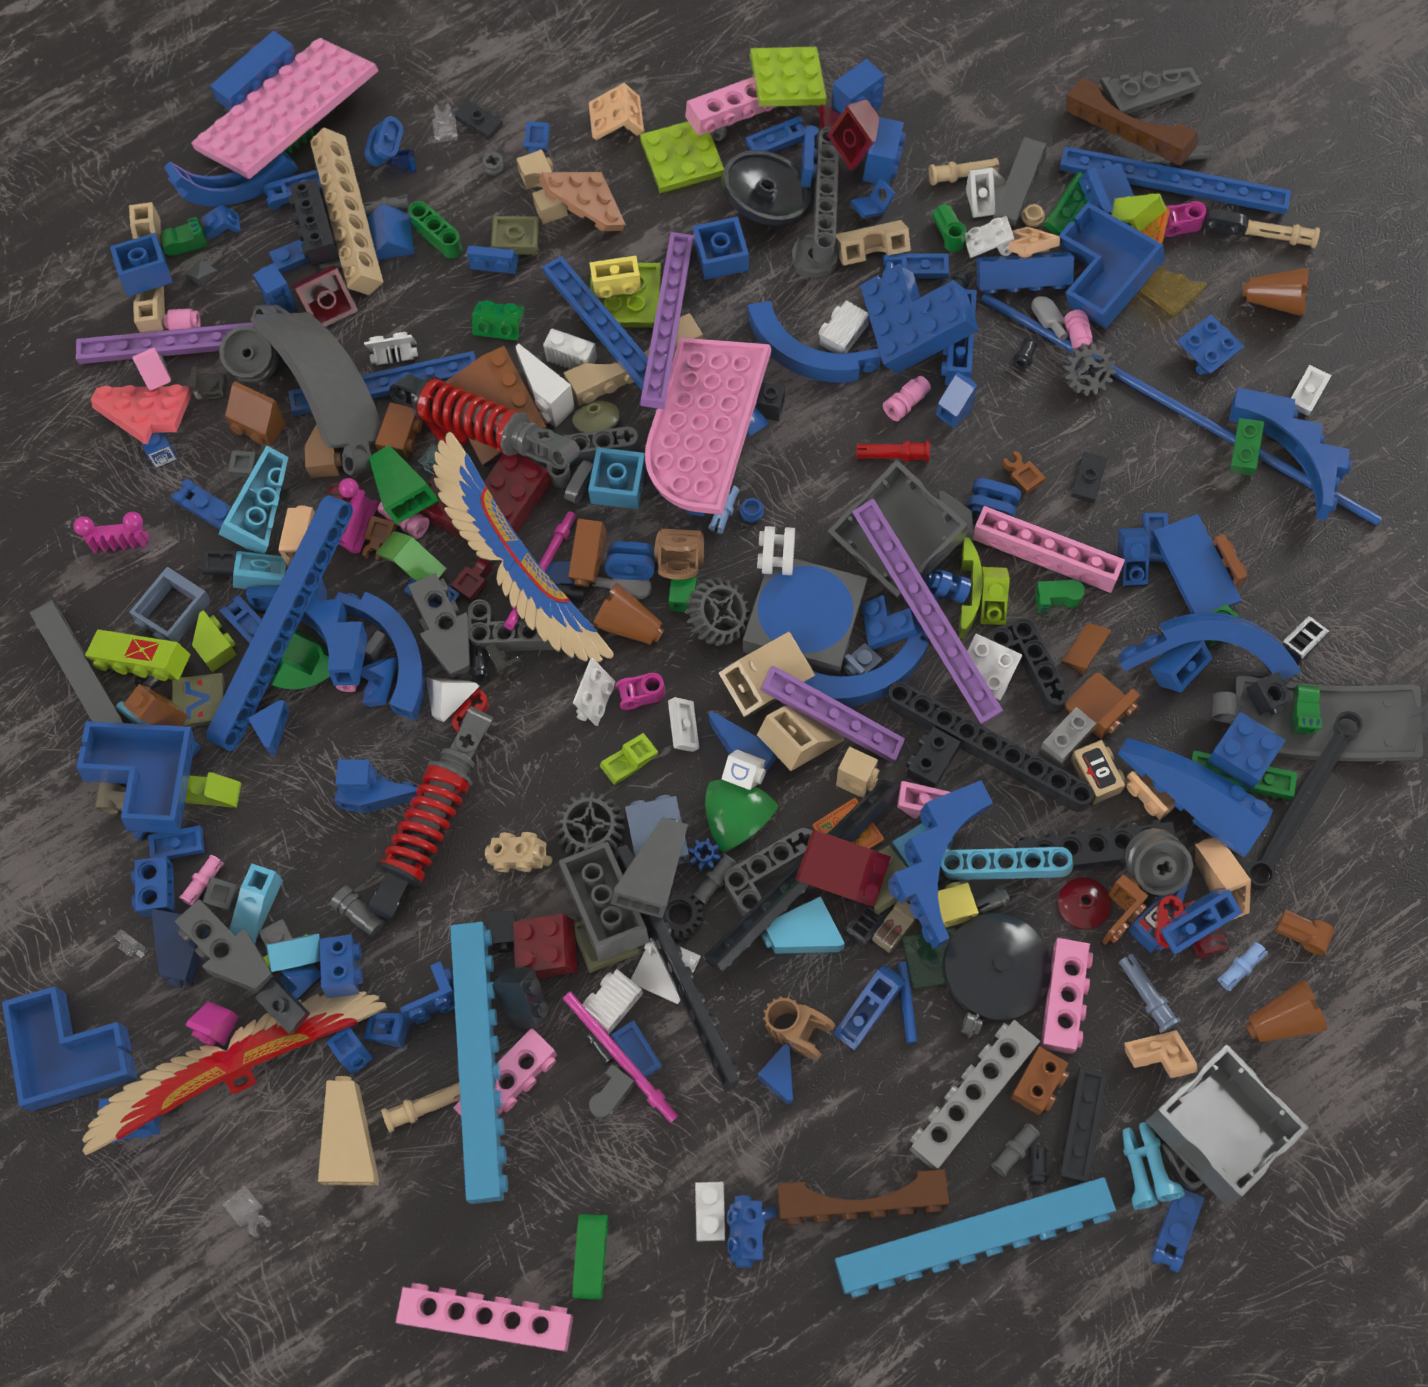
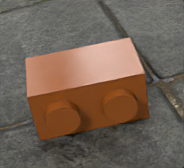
M395 403L389 404L375 442L378 451L390 445L404 461H407L409 453L414 451L415 436L417 432L421 431L423 423L422 420L416 418L413 408Z

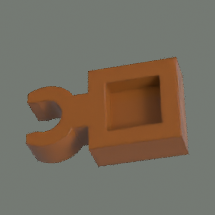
M1014 451L1012 458L1016 461L1015 463L1009 462L1007 458L1003 459V467L1007 471H1013L1010 479L1025 495L1044 483L1046 477L1031 461L1024 464L1020 453Z
M371 516L364 537L366 541L370 542L363 549V556L368 559L371 551L377 552L393 531H395V522ZM376 554L375 560L380 562L382 557Z

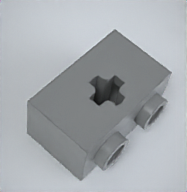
M1076 707L1047 737L1039 753L1053 765L1060 768L1092 734L1096 723Z

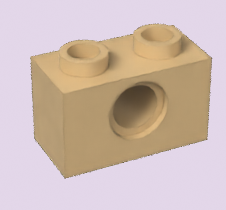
M849 747L838 768L836 786L864 798L867 792L873 790L877 784V777L880 770L876 769L878 760Z

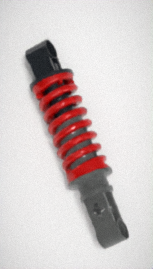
M407 374L389 388L392 399L399 404L413 408L414 414L419 420L436 423L438 426L447 428L452 432H457L461 436H467L471 440L478 441L483 445H489L491 448L497 449L507 456L519 453L525 457L529 456L537 461L547 463L557 469H563L580 454L579 446L574 440L558 435L551 430L543 429L533 422L530 423L527 413L514 409L508 410L504 405L497 406L494 401H486L482 396L476 397L472 392H465L462 388H455L452 384H447L438 377L431 376L422 380L414 375Z
M470 706L450 749L444 748L440 754L442 757L439 762L429 761L427 770L422 777L424 784L417 787V796L413 797L410 801L411 809H407L404 812V819L406 821H401L398 824L399 833L391 837L393 845L385 849L387 858L381 859L375 866L385 876L379 888L376 889L367 910L391 921L406 887L421 888L425 873L421 869L423 866H430L432 863L431 859L423 855L424 851L430 854L437 853L438 848L429 841L441 842L444 840V835L439 830L440 828L444 830L450 828V823L444 818L445 816H456L455 809L450 807L451 804L461 805L463 801L459 796L460 793H466L472 787L473 782L468 777V774L475 767V763L471 759L494 717ZM468 740L470 742L469 745L463 748L462 743Z

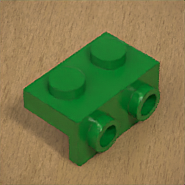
M478 302L472 313L473 335L518 340L519 325L524 317V307L513 303Z

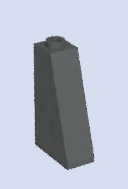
M661 818L616 885L610 904L663 918L688 824L674 818Z

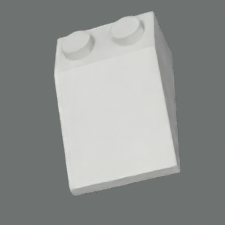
M518 344L516 352L519 365L532 400L544 423H550L556 428L575 410L571 385Z

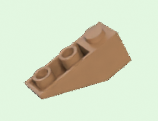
M316 424L305 445V467L310 478L339 476V466H342V454L338 452V447L328 448Z

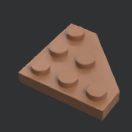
M602 172L541 173L539 180L547 197L553 201L559 199L568 205V210L582 219L586 216L596 222L595 227L602 231H622L626 224Z

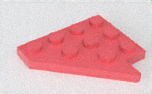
M132 385L124 387L102 386L96 388L91 398L93 409L142 443L148 444L152 433L177 432L192 392L190 386L181 385L160 386L154 390H149L148 387H134Z

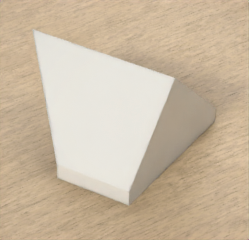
M992 167L969 170L966 193L973 218L994 215L1007 182Z
M426 677L432 716L444 722L479 687L478 684L468 680Z

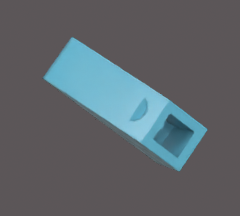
M251 864L240 888L230 926V931L235 936L244 929L255 944L259 931L263 927L283 882L282 878L275 871Z

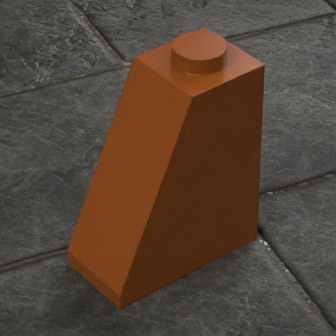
M578 519L568 576L576 586L589 587V584L596 585L608 536V531L603 522Z
M140 684L123 704L135 716L151 725L182 726L189 716L157 689Z

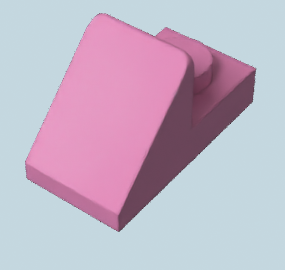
M154 347L132 357L149 390H154L171 381V377Z
M902 781L897 807L916 819L921 814L920 810L926 802L951 792Z

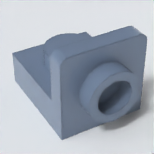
M864 643L851 655L847 653L844 656L843 669L848 676L861 675L875 670L882 664V659Z

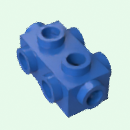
M736 1196L735 1203L730 1205L727 1213V1221L730 1225L728 1252L731 1255V1262L736 1263L738 1268L753 1267L754 1262L763 1259L762 1231L765 1229L764 1221L777 1216L774 1206L762 1209V1201H751V1196Z

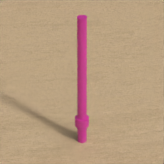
M571 511L566 514L562 523L557 525L553 532L554 537L539 562L544 572L547 570L562 541H566L570 534V527L576 518V514ZM517 606L512 609L504 623V626L509 630H513L520 617L517 612Z
M570 991L563 997V1000L645 1093L650 1105L653 1108L657 1107L670 1123L677 1118V1113L664 1100L666 1098L665 1095L651 1085L574 994Z

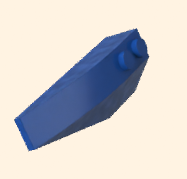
M1130 738L1124 741L1117 753L1141 776L1148 775L1152 779L1153 787L1161 794L1165 791L1176 800L1173 805L1180 811L1186 809L1195 818L1192 821L1243 858L1268 824L1273 809L1268 807L1265 802L1247 793L1243 787L1235 785L1230 780L1205 766L1176 753Z

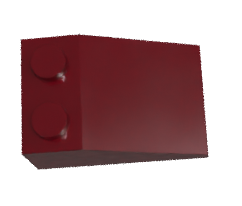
M813 829L795 880L874 907L891 856Z

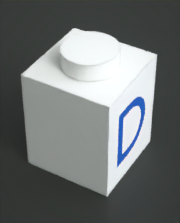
M735 750L728 755L722 779L751 790L757 784H761L766 773V770L763 769L765 760L743 751Z

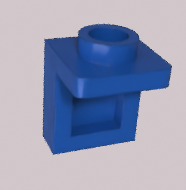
M526 122L525 142H523L522 147L528 150L529 154L539 150L548 152L550 124Z
M222 204L202 217L204 234L210 239L215 238L226 229H230L235 233L241 231L238 214Z

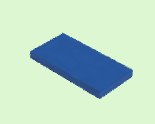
M1198 514L1152 532V536L1191 614L1210 613L1226 604L1231 607L1242 601Z

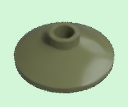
M594 401L585 404L574 413L573 425L580 433L612 429L620 419L619 409L613 403L607 401Z

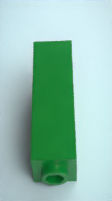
M390 445L369 456L383 509L396 525L439 501L428 484Z

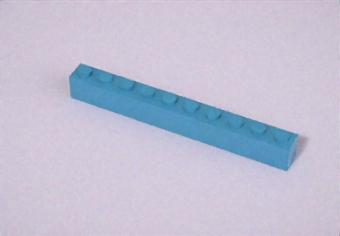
M483 922L450 925L466 1201L470 1204L504 1200V1192H508L507 1175L502 1173V1164H506L505 1146L501 1147L500 1136L504 1135L505 1131L503 1118L499 1119L498 1108L503 1106L501 1090L497 1091V1080L501 1079L500 1064L495 1063V1053L499 1052L498 1036L493 1034V1025H497L496 1009H492L491 999H494L496 994L494 982H490L489 973L494 972L493 957L488 956V946H492L491 930H487Z
M1105 1177L835 1258V1265L844 1295L851 1293L852 1298L867 1294V1288L878 1285L879 1290L896 1285L894 1280L905 1277L906 1281L923 1277L921 1271L932 1268L933 1273L949 1269L948 1263L959 1260L960 1265L976 1261L975 1255L986 1252L987 1257L1004 1252L1003 1246L1013 1244L1015 1249L1030 1244L1029 1239L1040 1236L1041 1240H1046L1057 1236L1056 1230L1066 1228L1067 1232H1072L1084 1228L1082 1222L1092 1219L1094 1224L1110 1220L1109 1214L1115 1212L1116 1208Z

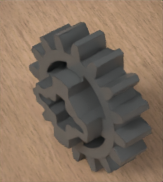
M1094 342L1090 343L1089 348L1084 343H1081V350L1079 351L1073 348L1074 355L1066 356L1069 364H1063V368L1068 370V372L1063 374V377L1070 379L1067 385L1069 387L1075 386L1074 391L1077 393L1082 390L1085 396H1088L1090 390L1095 395L1098 394L1099 387L1106 390L1105 382L1112 383L1113 380L1109 376L1116 373V370L1111 368L1116 361L1109 359L1112 353L1108 350L1105 351V347L1101 344L1096 347ZM1091 354H1097V355H1099L1102 359H1101V360H1100V359L1094 360V358H1093V356H1092ZM1091 364L1093 367L1090 368V373H1087L1086 370L1089 369L1088 365ZM1077 378H1085L1087 384L1080 383Z

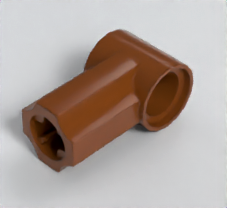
M1286 909L1283 911L1275 930L1279 934L1302 943L1304 949L1318 955L1326 954L1335 931L1334 927L1326 922L1319 920L1310 921Z

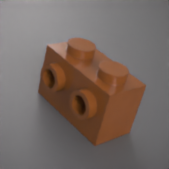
M1039 1046L1010 1099L1038 1115L1044 1109L1049 1111L1056 1099V1096L1052 1095L1057 1085L1062 1087L1069 1075L1065 1071L1068 1063Z

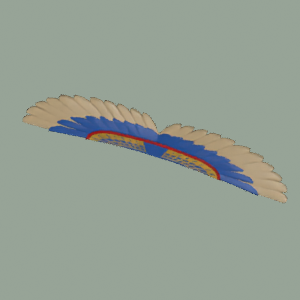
M447 433L446 443L443 440L439 441V453L435 452L437 465H433L434 472L438 477L434 478V483L440 491L438 497L448 506L445 507L447 515L453 519V525L461 530L459 531L460 536L468 540V545L477 551V556L487 560H502L497 573V583L499 586L502 584L504 595L506 597L509 595L511 606L513 608L517 606L518 615L521 619L525 617L527 626L531 630H534L536 627L543 642H547L548 639L551 646L557 652H560L562 648L571 658L575 654L585 662L588 661V657L590 659L593 658L596 662H602L601 656L609 659L613 658L612 650L600 637L594 626L570 602L532 557L497 506L469 455L466 454L453 433Z

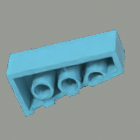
M266 445L224 520L219 535L250 551H254V553L265 554L289 457Z

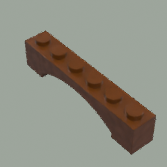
M1081 78L1067 94V112L1120 136L1130 143L1143 147L1147 151L1153 152L1170 162L1181 166L1196 149L1197 131L1180 123H1177L1176 126L1157 125L1132 118L1116 109L1103 97L1101 86L1085 78Z
M945 1169L918 1171L915 1174V1180L902 1189L885 1196L864 1200H845L824 1196L806 1188L805 1182L777 1184L780 1222L786 1221L787 1226L802 1225L805 1219H814L815 1223L831 1222V1217L842 1216L843 1221L858 1220L861 1214H870V1218L887 1217V1212L898 1211V1216L914 1215L917 1209H926V1213L943 1212V1207L949 1205Z

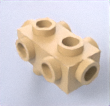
M522 832L521 837H515L511 833H500L499 838H492L491 844L485 849L487 863L494 866V870L499 872H509V869L531 872V869L542 868L543 865L550 866L552 863V857L546 855V843L538 839L537 835L531 832Z

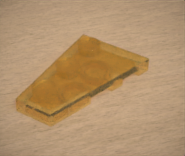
M1160 265L1140 291L1175 318L1205 290L1207 284L1201 281L1196 283L1186 279L1187 276L1181 273L1176 275L1166 271L1165 267Z

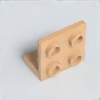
M625 83L589 102L592 137L595 140L622 126L637 136L644 133L640 96Z

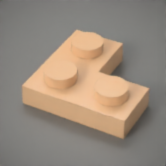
M1030 227L1012 231L1014 240L1009 242V251L1017 253L1019 257H1032L1033 253L1048 252L1050 248L1060 246V236Z
M1177 1030L1124 1043L1125 1052L1134 1068L1161 1062L1170 1078L1197 1072V1063Z

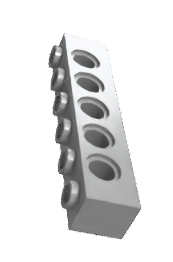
M1015 1020L1009 1026L1006 1023L1003 1024L995 1034L998 1038L993 1046L989 1044L985 1046L978 1055L982 1059L976 1067L972 1064L961 1076L965 1080L959 1088L954 1085L944 1097L948 1101L942 1109L937 1106L927 1118L931 1122L925 1130L919 1128L910 1139L913 1143L910 1151L932 1170H938L1039 1044L1040 1040ZM1000 1047H1010L1013 1051V1057H1003L1000 1053ZM988 1066L994 1068L997 1077L994 1079L985 1077L983 1068ZM969 1087L976 1088L980 1093V1098L978 1100L969 1099L966 1095V1089ZM952 1108L959 1109L963 1114V1119L961 1121H953L949 1117V1110ZM936 1129L942 1130L946 1135V1141L942 1143L935 1142L931 1132Z

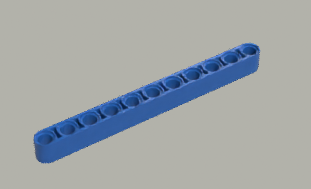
M330 495L325 496L320 502L207 729L206 738L209 742L228 751L234 750L239 745L250 723L248 718L254 715L353 515L351 503Z

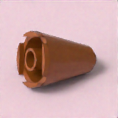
M1309 268L1250 277L1249 282H1244L1243 296L1247 297V302L1304 316Z
M615 583L610 591V596L605 599L592 624L594 628L646 644H651L652 641L658 642L664 631L661 628L662 622L625 588Z
M1305 980L1298 981L1248 1016L1249 1023L1245 1024L1251 1039L1257 1038L1260 1043L1323 1033V1031L1328 1030L1320 1007L1318 1008L1314 1000L1316 998Z

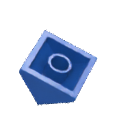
M381 204L367 217L377 260L415 254L409 213Z

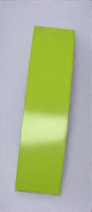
M964 538L961 570L971 571L970 606L962 605L959 617V638L963 639L975 621L983 587L980 559L970 538Z

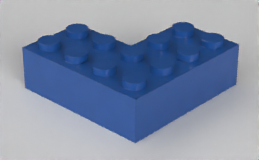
M1089 202L1075 216V222L1071 221L1059 235L1061 251L1070 252L1075 260L1087 266L1065 292L1068 307L1072 310L1080 309L1085 311L1089 320L1104 329H1107L1165 261L1163 244Z
M899 263L883 272L882 278L876 276L860 285L883 365L896 374L979 331L967 291L954 280L920 297L914 274Z
M86 721L82 737L84 747H80L76 767L82 780L86 782L127 784L121 819L127 831L180 834L195 746L191 727Z
M55 986L2 1002L19 1107L28 1111H34L137 1080L133 1056L128 1054V1052H132L128 1028L119 1022L73 1035L66 993Z

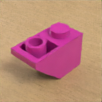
M208 1001L188 1020L186 1026L193 1030L191 1035L198 1038L199 1041L210 1046H214L215 1043L225 1046L239 1016L231 1010Z

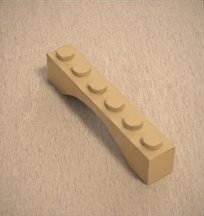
M153 203L129 205L133 239L156 233L162 248L159 236L161 233L160 217ZM164 286L136 294L133 302L134 323L139 332L166 331L164 325Z
M690 313L680 317L674 355L680 338L703 339V333ZM650 348L643 352L647 357L649 356ZM583 363L564 372L565 381L571 385L573 398L578 406L592 403L596 398L604 394L613 393L617 388L634 382L619 363Z

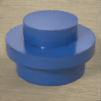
M749 498L741 504L740 515L748 522H756L763 517L764 506L759 500Z

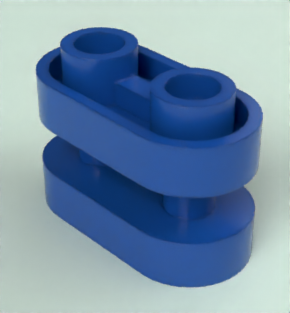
M395 117L385 118L370 131L364 154L366 160L372 166L379 167L398 152L403 127Z
M978 478L974 480L972 487L974 495L969 497L967 508L971 510L973 516L978 518L984 506L1015 517L1017 509L1014 505L1019 503L1022 493L1014 486L985 478Z
M623 541L611 543L608 547L604 568L606 574L614 579L641 581L650 579L654 574L655 548L648 543Z
M934 569L931 573H927L924 579L925 584L933 595L944 597L953 602L963 603L970 591V579L952 575V573L944 570Z

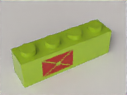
M98 629L85 654L93 662L92 665L99 670L107 671V669H112L121 674L130 672L143 678L150 675L161 681H167V679L179 681L191 655L178 642Z

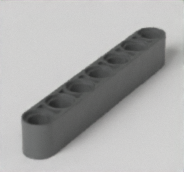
M825 127L820 130L817 145L812 256L816 262L821 264L832 260L836 241L839 152L827 136L832 127Z
M50 600L32 610L30 615L92 722L126 723L120 712L116 709L115 703L91 662L85 656L84 650L55 602Z

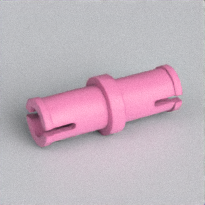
M210 855L200 871L194 873L192 882L184 893L180 895L179 899L192 906L207 888L210 877L214 878L224 863L220 862L221 860L217 857Z

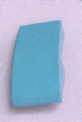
M319 934L266 944L271 972L320 961Z

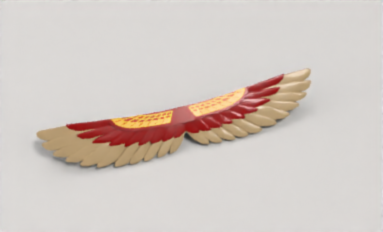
M365 991L359 992V994L327 998L325 994L322 996L316 994L302 1003L310 1012V1015L294 1034H288L268 1012L258 1022L253 1020L244 1029L240 1027L230 1040L227 1051L216 1046L205 1045L200 1046V1050L186 1052V1056L174 1057L170 1059L172 1063L161 1064L156 1067L157 1070L144 1073L140 1076L142 1080L124 1086V1091L109 1098L108 1101L111 1104L100 1109L97 1112L99 1117L88 1125L90 1130L82 1139L84 1143H87L83 1148V1152L85 1155H88L115 1140L122 1139L159 1115H164L185 1101L225 1081L232 1094L251 1087L256 1083V1079L250 1069L253 1066L314 1042L318 1038L356 1025L359 1021L384 1011L387 1006L383 1002H378L380 1000L379 996H367ZM242 1076L248 1077L246 1083L240 1086L233 1085L237 1078Z

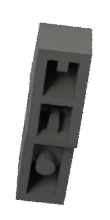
M436 573L408 585L410 593L428 628L427 631L420 633L424 645L452 679L469 672L467 613L456 616L460 612L455 601H449L446 595L449 589L443 578L439 580ZM432 599H440L442 604L437 608L429 606ZM449 620L453 623V626L448 630H443L439 627L441 622Z
M200 899L175 920V923L180 927L176 932L187 943L192 940L198 946L194 951L206 962L202 967L208 974L259 994L270 978L274 977L249 934L242 929L235 936ZM203 929H211V934L208 938L199 939V934ZM229 947V953L225 957H217V952L220 948Z

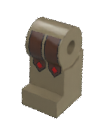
M897 902L872 938L873 942L888 953L896 947L917 921L911 913L910 904L905 902L900 905Z

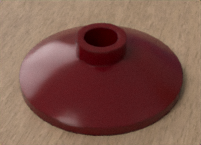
M1076 878L1066 883L1061 889L1058 896V909L1062 918L1069 925L1078 929L1089 930L1105 922L1111 910V900L1107 890L1099 882L1089 878ZM1081 898H1089L1090 904H1083Z

